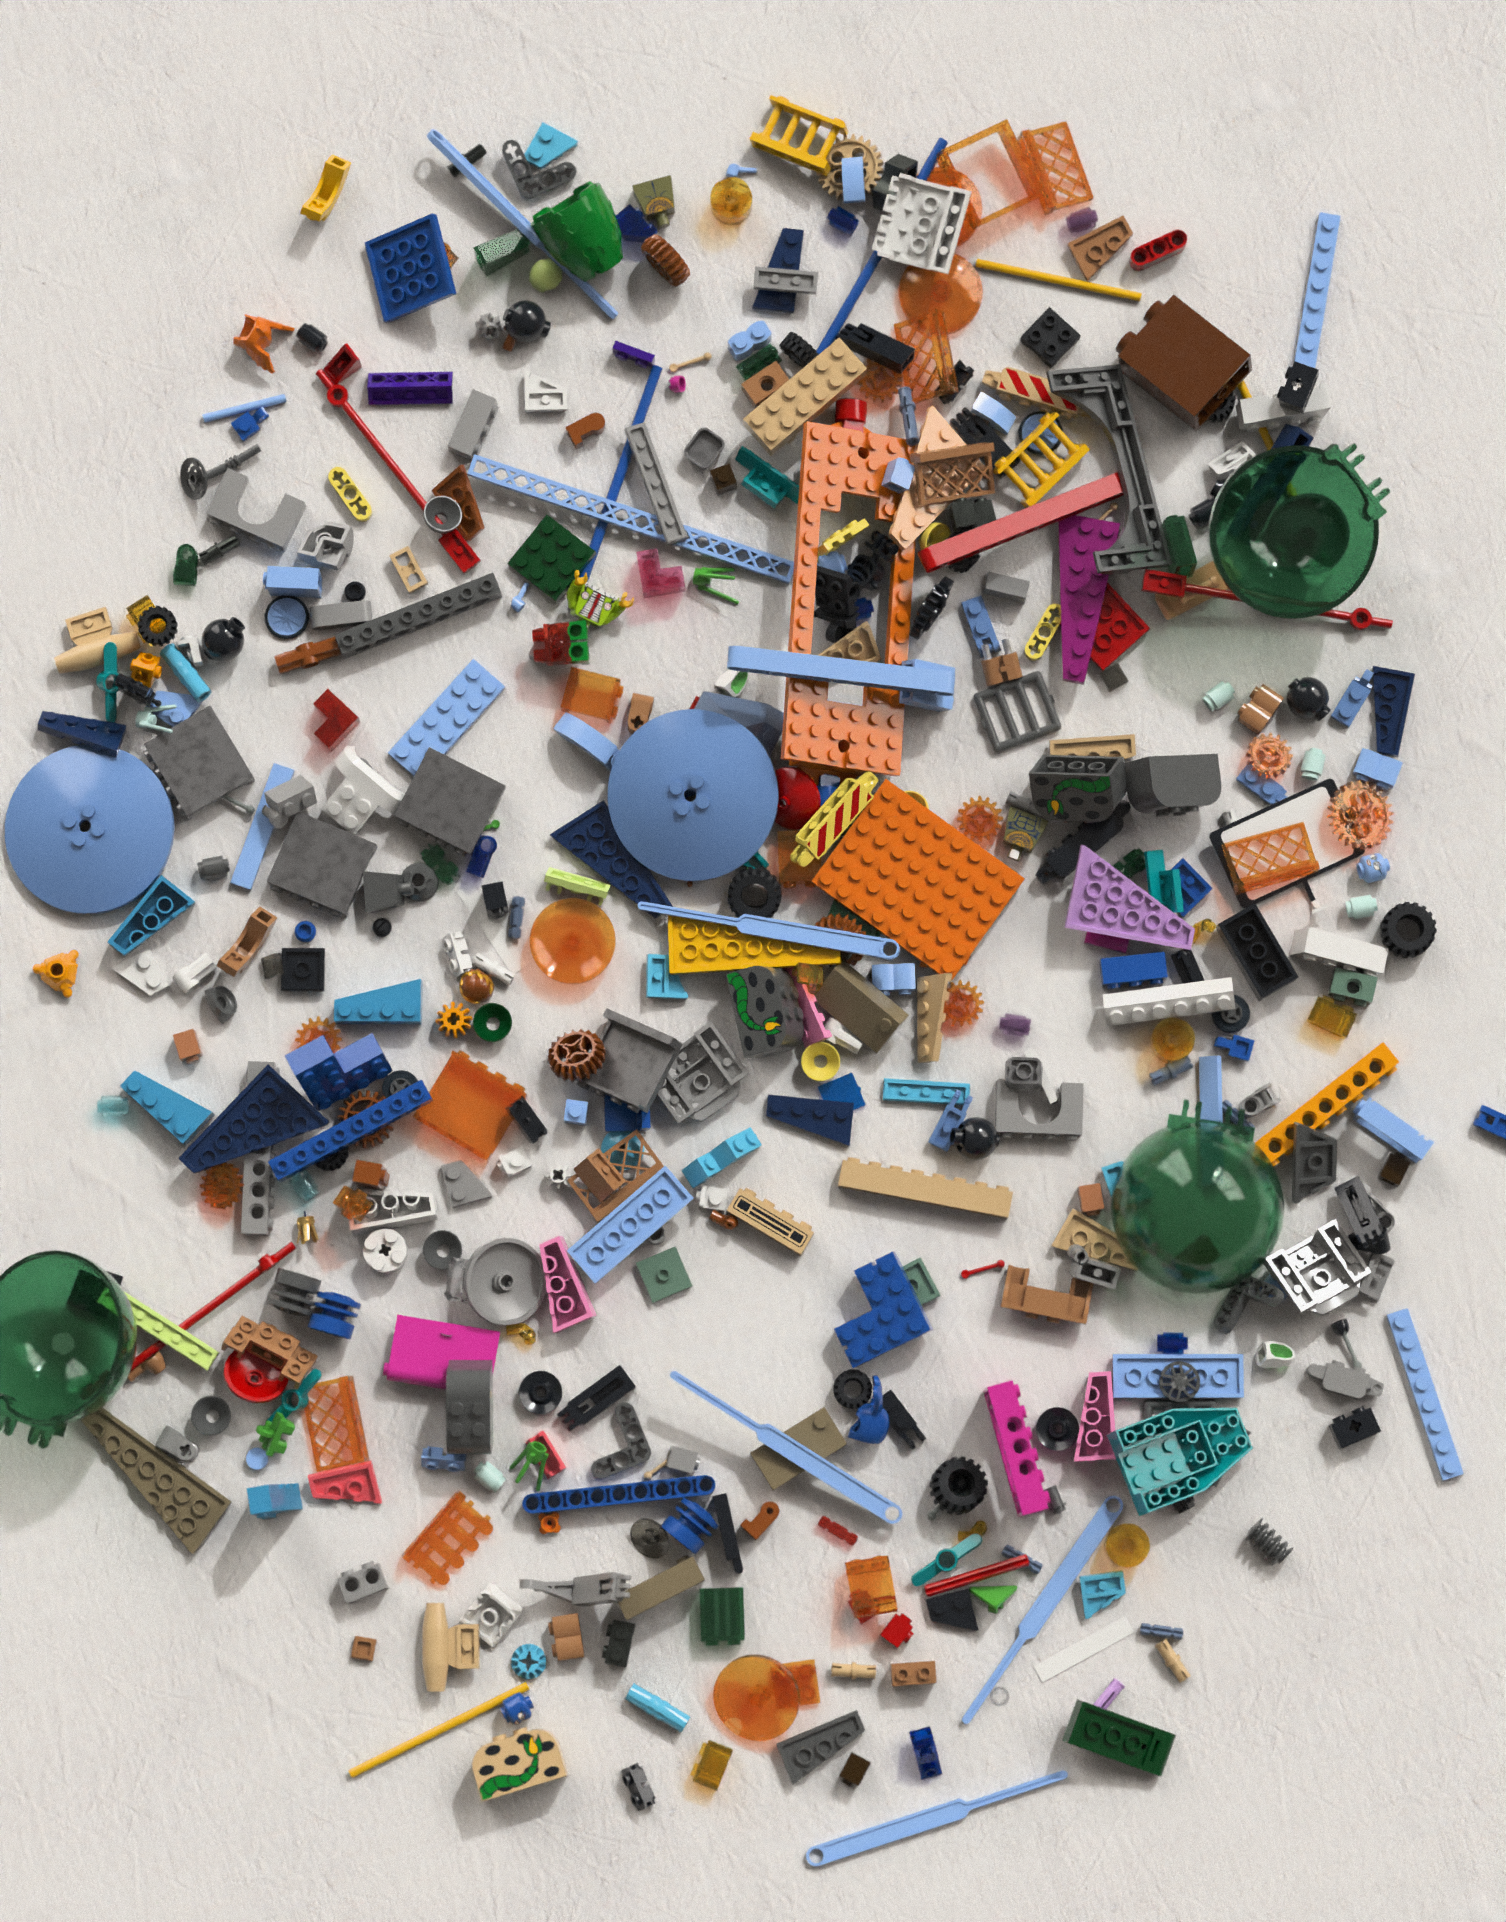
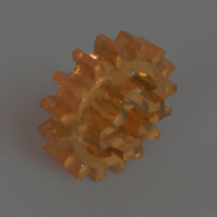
M867 359V366L864 365L867 368V375L857 383V385H862L859 389L860 393L866 392V399L872 396L873 402L880 398L881 402L884 403L885 397L892 400V393L898 394L896 387L902 386V382L898 381L902 379V374H897V372L887 368L892 373V378L886 372V367ZM878 367L876 370L870 371L872 368ZM882 372V380L877 387V379ZM866 381L872 385L873 390L867 386ZM889 388L888 390L881 392V390Z
M1272 732L1267 737L1264 733H1261L1259 738L1255 736L1252 743L1248 745V751L1245 755L1250 758L1247 761V765L1253 764L1251 771L1258 770V776L1260 777L1264 773L1267 779L1270 778L1271 774L1275 778H1278L1280 773L1285 774L1286 768L1290 767V761L1293 758L1292 754H1288L1292 748L1285 746L1287 740L1280 741L1279 734L1274 738Z
M978 796L977 801L971 797L970 804L963 802L962 805L965 809L958 810V813L962 815V817H957V822H962L958 829H964L963 834L965 836L969 834L972 841L974 838H978V842L981 843L984 837L987 841H990L991 834L995 837L997 836L995 829L1001 830L1002 828L998 824V822L1003 821V817L998 816L1002 810L995 809L997 802L995 801L990 804L989 797L985 801H982L981 796ZM976 806L972 814L966 815L971 808ZM984 807L988 808L992 814H988ZM978 815L985 819L982 824H978V820H974ZM993 824L990 830L984 832V828L987 825ZM967 825H972L976 832L972 831Z
M961 980L958 981V985L950 982L951 988H947L949 995L952 994L953 1001L946 1005L945 1001L943 1013H946L945 1022L951 1019L952 1026L956 1022H959L960 1027H963L964 1022L971 1025L972 1018L974 1020L979 1019L976 1013L983 1012V1009L979 1008V1006L984 1005V1001L979 1000L982 992H975L977 986L969 987L970 981L966 985H962ZM960 990L968 991L970 994H962ZM957 996L961 1001H966L964 1010L961 1006H956ZM975 1002V1009L970 1014L968 1007ZM957 1012L961 1014L962 1017H956L951 1013Z
M317 1016L315 1022L309 1018L308 1025L305 1023L301 1024L304 1028L303 1031L297 1030V1033L301 1035L300 1038L295 1039L296 1042L301 1043L297 1049L316 1039L317 1035H323L328 1043L333 1039L331 1046L333 1052L335 1049L341 1050V1047L337 1045L338 1042L343 1041L341 1037H337L341 1031L340 1029L334 1030L336 1023L333 1022L329 1025L328 1018H325L324 1022L321 1021L320 1016ZM318 1026L326 1027L330 1031L323 1032L319 1030ZM310 1030V1037L309 1039L305 1040V1036L307 1032Z
M223 1163L212 1167V1169L205 1170L207 1176L201 1177L204 1180V1184L200 1185L201 1188H204L201 1196H206L204 1202L209 1203L210 1207L218 1209L233 1207L232 1202L238 1203L237 1195L243 1194L239 1189L244 1186L243 1183H240L243 1175L237 1174L239 1168L233 1167L231 1163Z

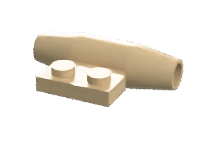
M103 607L65 619L70 638L77 646L54 657L59 674L82 671L104 664V646L107 642H114L117 645V660L140 649L141 645L136 632L111 635L113 627L107 608Z
M426 1603L422 1628V1652L427 1692L445 1691L449 1665L456 1669L480 1668L479 1624L455 1625L448 1629L444 1603Z

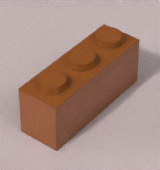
M356 1160L352 1181L358 1187L383 1191L384 1186L388 1187L390 1174H388L387 1169L382 1164Z

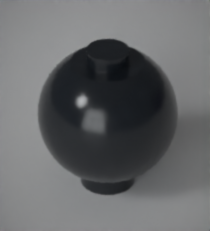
M532 301L516 302L509 309L507 308L503 314L507 333L511 338L521 343L536 341L540 336L546 338L551 328V322L546 321L543 309Z
M232 617L230 620L217 619L209 623L205 627L201 638L204 654L210 660L229 661L237 657L244 646V635L242 633L245 629L244 624L235 617Z
M1303 677L1300 680L1296 678L1288 685L1290 690L1287 692L1286 701L1288 708L1295 716L1307 720L1316 718L1319 722L1331 711L1327 706L1329 701L1328 690L1320 680L1313 677Z
M980 1117L968 1118L958 1128H952L950 1132V1144L956 1145L960 1154L970 1160L987 1158L998 1147L1000 1141L994 1126L988 1120Z

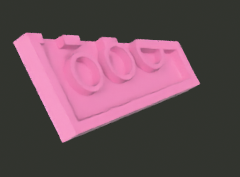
M803 967L782 968L791 975L794 986L799 993L797 999L799 1007L803 1012L804 1034L802 1041L804 1047L806 1048L813 1043L822 1042L832 1037L830 1030H825L823 1022L825 1018L822 1012L818 1013L815 1007L817 1002L815 995L808 991L809 981Z

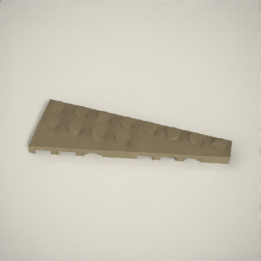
M91 1400L79 1416V1419L96 1437L107 1453L115 1460L121 1470L129 1477L131 1482L158 1512L189 1552L195 1554L232 1501L95 1401Z

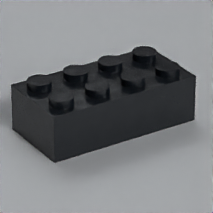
M1255 903L1216 926L1218 933L1258 1001L1263 1000L1298 979L1297 973Z

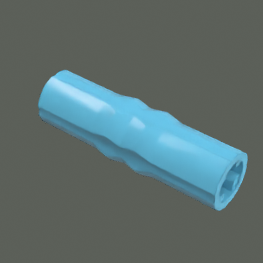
M174 643L165 646L161 650L160 655L172 669L174 675L179 678L180 682L197 702L207 699L212 691L199 676L197 670L193 668Z
M635 1683L625 1697V1700L679 1732L683 1731L691 1717Z

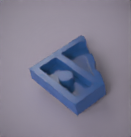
M1182 858L1171 870L1179 869L1184 910L1180 914L1184 917L1213 888Z

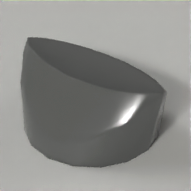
M216 986L205 990V996L211 1010L217 1019L224 1024L237 1010V1001L234 994L224 986Z

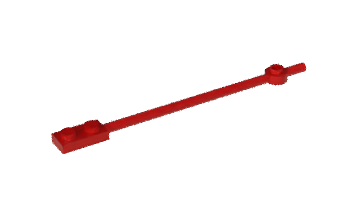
M322 369L318 370L315 374L328 390L327 398L329 403L334 407H342L422 511H424L427 502L348 403L349 395L347 389L342 385H334ZM336 394L342 395L340 400H336L334 397ZM436 515L435 521L438 524H443V522ZM457 529L450 533L441 534L442 537L438 539V542L463 574H466L481 562Z
M1145 569L1143 573L1141 587L1143 592L1183 598L1185 592L1345 620L1349 621L1350 625L1356 630H1364L1369 625L1391 629L1393 620L1372 617L1371 613L1365 608H1357L1352 613L1188 584L1186 583L1187 576L1150 569ZM1361 617L1363 622H1357L1356 618Z
M291 1241L277 1253L271 1256L266 1254L258 1260L259 1265L178 1326L185 1331L261 1274L273 1268L280 1260L294 1251L296 1246ZM158 1340L118 1371L113 1373L108 1371L100 1377L101 1382L95 1386L91 1384L82 1391L84 1394L80 1397L84 1404L88 1405L91 1400L94 1401L113 1387L125 1375L166 1346V1344Z

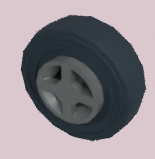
M1234 995L1236 1009L1211 1013L1213 1023L1223 1032H1238L1247 1025L1250 1019L1249 1006L1238 995Z
M394 1071L383 1081L382 1094L388 1098L418 1082V1080L409 1071Z

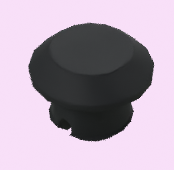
M379 918L373 923V932L377 936L385 937L390 934L392 926L386 918Z

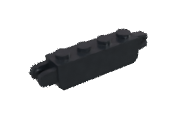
M1126 800L1120 801L1106 820L1081 823L1077 827L1079 831L1076 834H1068L1061 841L1063 845L1058 849L1053 847L1045 854L1047 858L1044 861V865L1035 874L1036 878L1043 885L1055 877L1057 879H1065L1076 869L1080 845H1085L1095 853L1122 830L1124 825L1122 818L1128 814L1131 808L1130 802Z

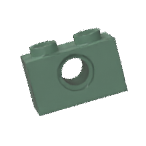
M1335 968L1328 995L1333 996L1332 999L1335 1001L1345 1002L1346 999L1354 1001L1353 1004L1356 1006L1366 1007V1004L1370 1005L1373 1001L1378 977ZM1347 984H1355L1358 988L1357 993H1350L1347 990Z

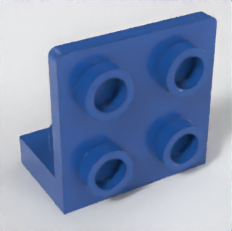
M605 1096L604 1117L606 1132L635 1131L636 1129L638 1131H648L651 1128L650 1109L648 1113L641 1110L636 1113L627 1108L628 1104L622 1103V1105H618L610 1100V1096Z

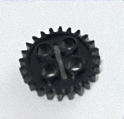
M945 576L938 585L935 584L917 610V616L909 633L910 636L918 640L925 631L928 632L933 622L936 621L946 606V600L954 583L953 580Z

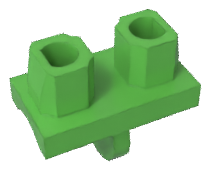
M280 1412L275 1413L272 1422L266 1421L264 1426L258 1425L256 1428V1432L260 1434L258 1440L263 1443L262 1447L266 1450V1455L271 1457L274 1453H285L287 1442L280 1439L282 1433L291 1436L295 1429L294 1423L285 1419Z

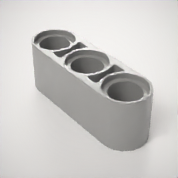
M366 600L319 605L310 608L312 630L355 627L373 620L371 601Z

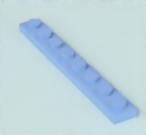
M1321 212L1318 217L1294 360L1313 368L1316 366L1341 217Z
M1406 1308L1387 1314L1386 1316L1441 1479L1443 1481L1462 1475L1464 1473L1409 1310Z

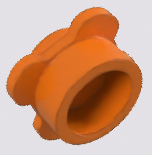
M554 1511L551 1514H539L538 1520L541 1523L539 1531L542 1534L547 1532L558 1533L561 1526L558 1524L559 1513Z

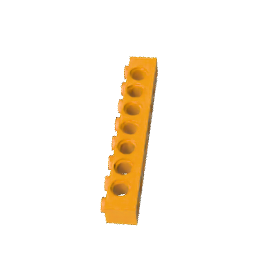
M1382 1042L1251 1145L1247 1151L1262 1170L1266 1167L1272 1169L1280 1162L1278 1158L1282 1154L1288 1156L1293 1152V1140L1286 1137L1285 1131L1289 1128L1294 1130V1122L1303 1124V1116L1308 1115L1313 1119L1312 1126L1308 1127L1313 1129L1318 1127L1321 1130L1330 1123L1329 1117L1333 1114L1338 1117L1347 1110L1345 1107L1350 1101L1355 1103L1364 1096L1362 1092L1366 1088L1372 1090L1381 1082L1378 1080L1384 1074L1388 1077L1397 1070L1395 1066L1399 1063L1398 1059ZM1370 1063H1377L1380 1067V1072L1372 1073L1369 1069ZM1354 1076H1360L1363 1079L1361 1087L1353 1084ZM1337 1089H1343L1346 1092L1345 1100L1337 1098ZM1321 1102H1326L1329 1105L1330 1111L1328 1113L1320 1111L1319 1104ZM1269 1143H1278L1279 1152H1271L1268 1147Z

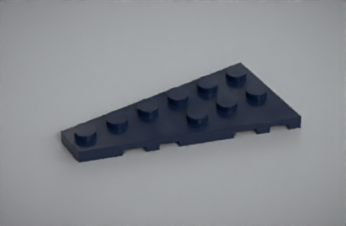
M604 800L550 834L553 839L638 905L642 901L673 907L650 870L635 859L620 841L612 824L609 808ZM647 912L654 919L663 915L653 912Z

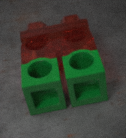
M586 620L543 624V628L532 630L533 643L544 642L545 649L533 650L535 662L546 663L547 666L566 664L590 665Z

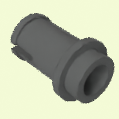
M1056 1485L1043 1490L1049 1493L1051 1501L1050 1511L1057 1514L1066 1510V1503H1063Z

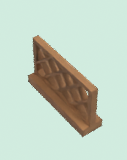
M983 442L909 454L910 462H914L918 504L924 505L995 493L991 459L994 443ZM984 456L985 466L981 470L975 463L979 457ZM961 460L969 464L964 473L957 468ZM944 462L951 467L945 476L938 470ZM927 465L932 470L927 479L922 475L921 466ZM972 468L979 473L974 482L967 477ZM954 471L961 476L956 485L949 480ZM935 474L943 479L937 488L930 482ZM982 477L987 480L988 490H982L977 486ZM964 480L971 485L967 493L959 489ZM946 483L953 488L948 496L941 492ZM927 486L935 491L930 499H925L924 490Z
M637 1129L603 1153L606 1157L608 1156L610 1161L612 1152L615 1150L624 1151L623 1164L612 1163V1165L622 1167V1177L624 1167L637 1169L636 1178L632 1181L626 1180L625 1183H628L623 1188L620 1186L615 1194H610V1197L605 1201L603 1200L600 1205L593 1209L589 1204V1193L592 1192L589 1188L585 1190L579 1189L573 1181L579 1177L577 1174L567 1180L597 1222L616 1209L664 1167ZM634 1136H637L641 1141L640 1151L627 1150L628 1141ZM626 1143L625 1149L619 1148L620 1146ZM643 1146L649 1153L642 1152ZM627 1152L639 1154L638 1167L625 1165ZM642 1154L652 1156L656 1164L650 1168L640 1167ZM639 1169L646 1170L641 1175H639ZM581 1191L587 1192L586 1198L581 1193Z

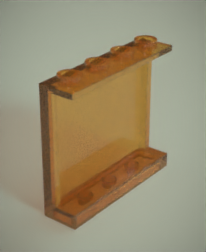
M452 1050L451 1057L429 1092L433 1102L416 1110L413 1118L489 1162L513 1121L505 1108L521 1096L526 1100L528 1095L524 1092L525 1088L517 1083L511 1085L506 1082L507 1077L499 1072L492 1074L487 1071L489 1068L487 1065L480 1061H477L475 1064L469 1060L470 1056L465 1052L459 1050L457 1053Z

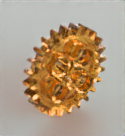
M1361 780L1354 783L1351 781L1346 783V785L1340 786V790L1334 792L1336 797L1329 799L1333 805L1327 807V809L1332 811V814L1327 815V818L1333 820L1328 825L1335 826L1336 828L1332 833H1339L1338 841L1345 839V846L1352 843V849L1358 847L1360 850L1370 849L1374 845L1381 844V840L1387 838L1385 833L1391 832L1387 825L1394 823V821L1389 819V816L1394 815V813L1388 811L1392 804H1386L1385 802L1389 797L1381 796L1383 793L1382 789L1375 791L1376 784L1369 787V781L1363 783ZM1357 796L1361 799V804L1357 801ZM1345 811L1348 813L1349 819L1345 817ZM1372 811L1375 812L1376 819L1373 817ZM1360 826L1363 828L1364 834L1361 833Z

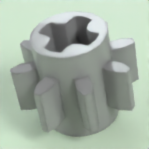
M491 313L481 315L479 322H475L479 337L484 335L487 340L497 338L498 332L503 330L499 316L494 318Z

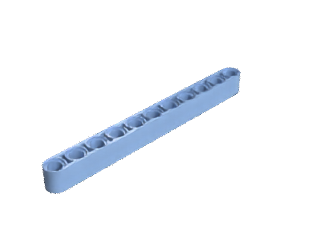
M745 646L728 647L727 669L733 671L940 696L954 695V672Z

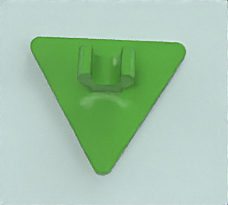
M1017 1586L969 1587V1592L988 1604V1611L995 1614L998 1613V1608L1002 1609L1003 1603L1017 1591Z

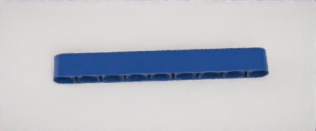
M700 1475L533 1493L524 1497L522 1506L526 1512L537 1514L704 1496L714 1492L716 1484L711 1476ZM703 1479H709L712 1482V1488L709 1491L700 1489V1482ZM683 1481L688 1482L691 1486L690 1491L686 1494L678 1491V1485ZM659 1484H666L669 1488L668 1494L665 1496L658 1495L656 1492L657 1486ZM638 1486H644L647 1489V1495L644 1498H637L635 1496V1489ZM622 1488L625 1491V1497L621 1501H617L613 1497L614 1490ZM598 1490L603 1493L604 1498L600 1503L592 1501L591 1496L594 1491ZM573 1493H579L582 1496V1501L579 1505H572L570 1503V1496ZM557 1495L560 1498V1504L555 1508L550 1507L548 1504L549 1497ZM533 1497L538 1500L539 1504L535 1510L527 1508L526 1504L529 1498Z

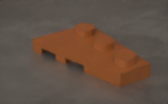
M464 464L459 465L431 491L435 497L447 496L459 504L462 511V519L457 529L467 542L476 537L485 527Z

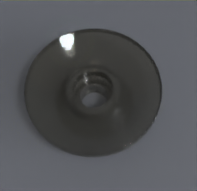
M643 1518L637 1520L632 1525L630 1530L631 1541L642 1555L649 1558H660L667 1553L670 1545L669 1537L666 1530L658 1522Z

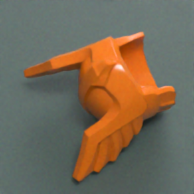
M245 314L242 332L239 337L233 338V344L246 350L248 356L256 362L257 366H261L264 371L267 370L273 374L275 371L270 354L264 351L272 342L271 329L293 332L295 328L259 316L254 317Z

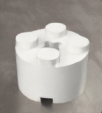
M379 1229L372 1232L366 1238L363 1246V1255L371 1268L380 1273L389 1274L402 1268L407 1260L408 1246L404 1238L392 1229ZM384 1246L391 1248L388 1256L380 1254Z

